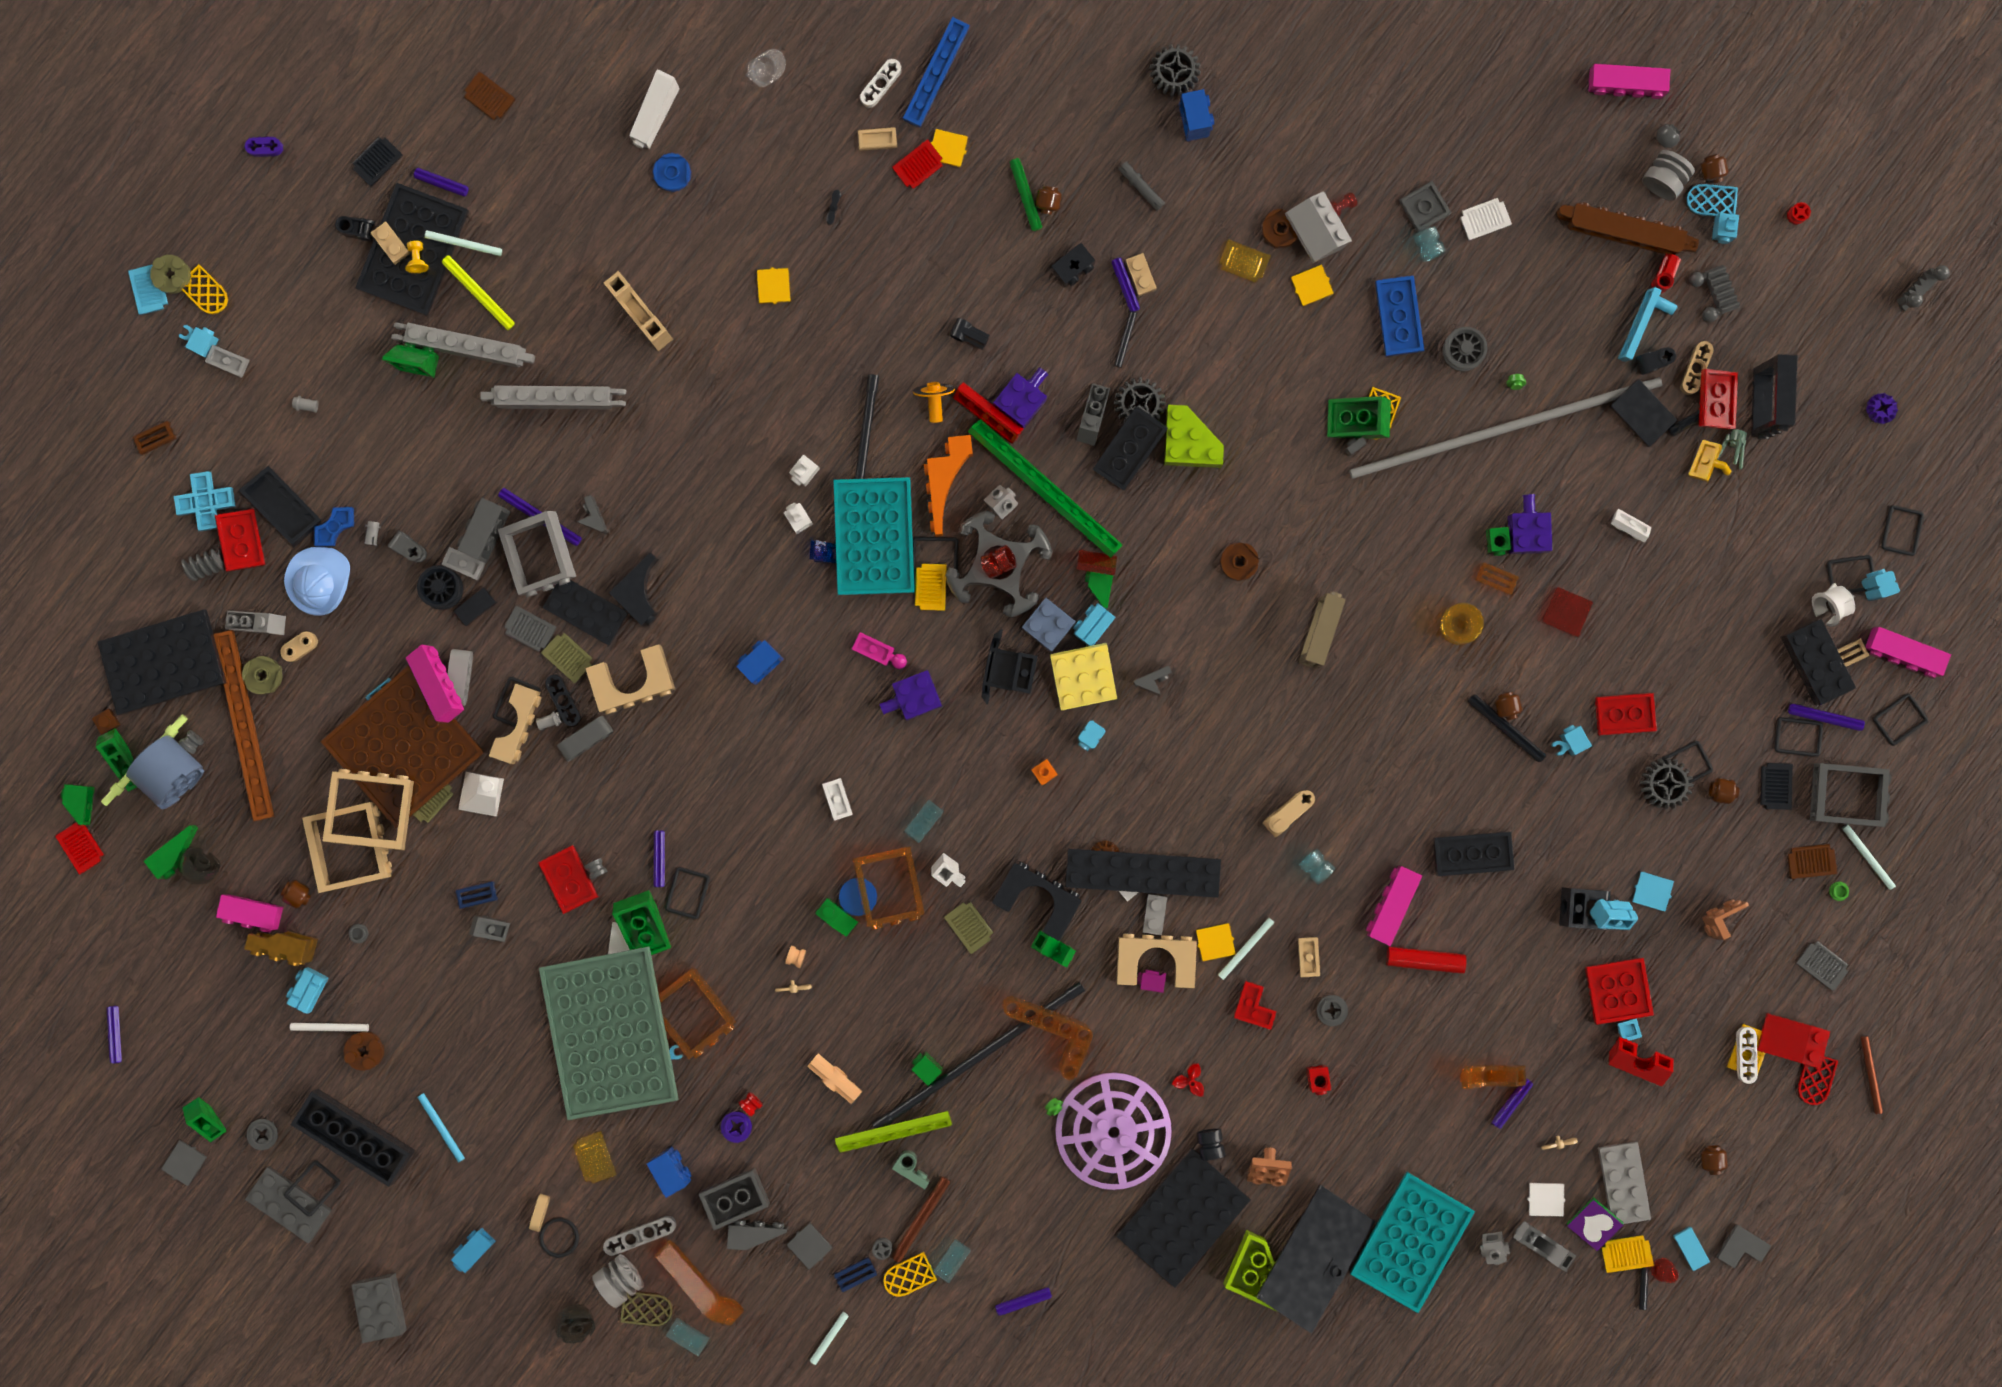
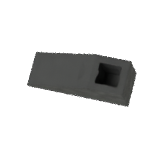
M1092 383L1076 441L1095 446L1110 388Z
M739 1219L729 1224L727 1249L748 1250L786 1233L789 1226H784L782 1222H773L772 1225L765 1224L764 1221L745 1223V1220Z

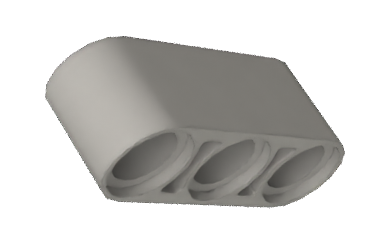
M452 649L447 675L454 684V689L461 699L462 706H465L468 698L473 652Z

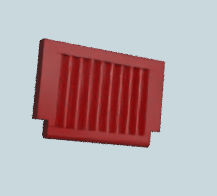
M927 139L892 168L907 187L911 185L914 189L943 166L940 162L943 158Z
M76 822L55 836L79 875L102 861L100 857L104 854L86 825H79Z

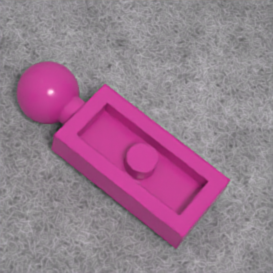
M861 632L852 650L887 666L889 661L897 669H902L907 664V659L903 654H893L895 648Z

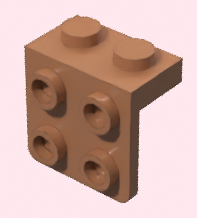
M1732 899L1723 903L1724 907L1720 909L1716 907L1706 912L1707 915L1702 917L1706 925L1704 929L1707 935L1721 940L1731 937L1723 918L1748 907V902Z

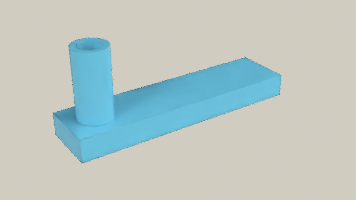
M1653 287L1646 291L1618 357L1619 360L1626 362L1633 359L1654 307L1670 315H1673L1676 311V304L1660 297L1661 289Z

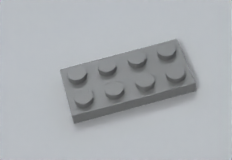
M1638 1142L1598 1147L1609 1211L1618 1217L1623 1224L1651 1220Z

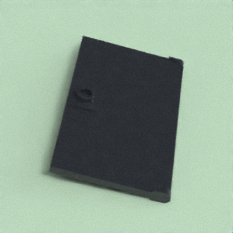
M1319 1185L1257 1293L1256 1298L1312 1334L1375 1221L1330 1192L1324 1186Z

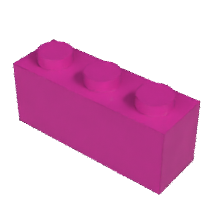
M223 894L220 898L216 918H221L223 923L234 924V922L241 923V927L252 928L256 926L260 927L259 931L271 933V930L279 928L283 906Z

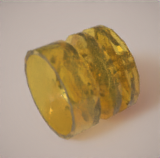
M1458 603L1451 606L1442 615L1440 621V630L1443 637L1455 645H1465L1474 641L1481 634L1484 627V618L1481 612L1474 605L1468 603ZM1457 620L1465 622L1464 630L1456 627L1458 625Z

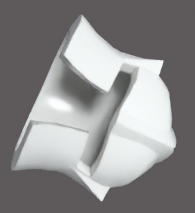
M1833 583L1826 592L1814 594L1812 597V607L1817 617L1828 611L1826 606L1828 601L1832 613L1836 614V616L1834 615L1827 622L1826 626H1836L1843 617L1855 612V596L1845 587L1837 586L1836 583Z

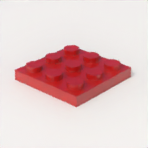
M1644 958L1585 967L1596 1025L1654 1015Z

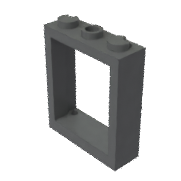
M1815 763L1813 767L1810 821L1886 827L1889 819L1887 804L1890 802V794L1888 793V786L1891 783L1890 769ZM1828 770L1878 774L1875 820L1824 816Z

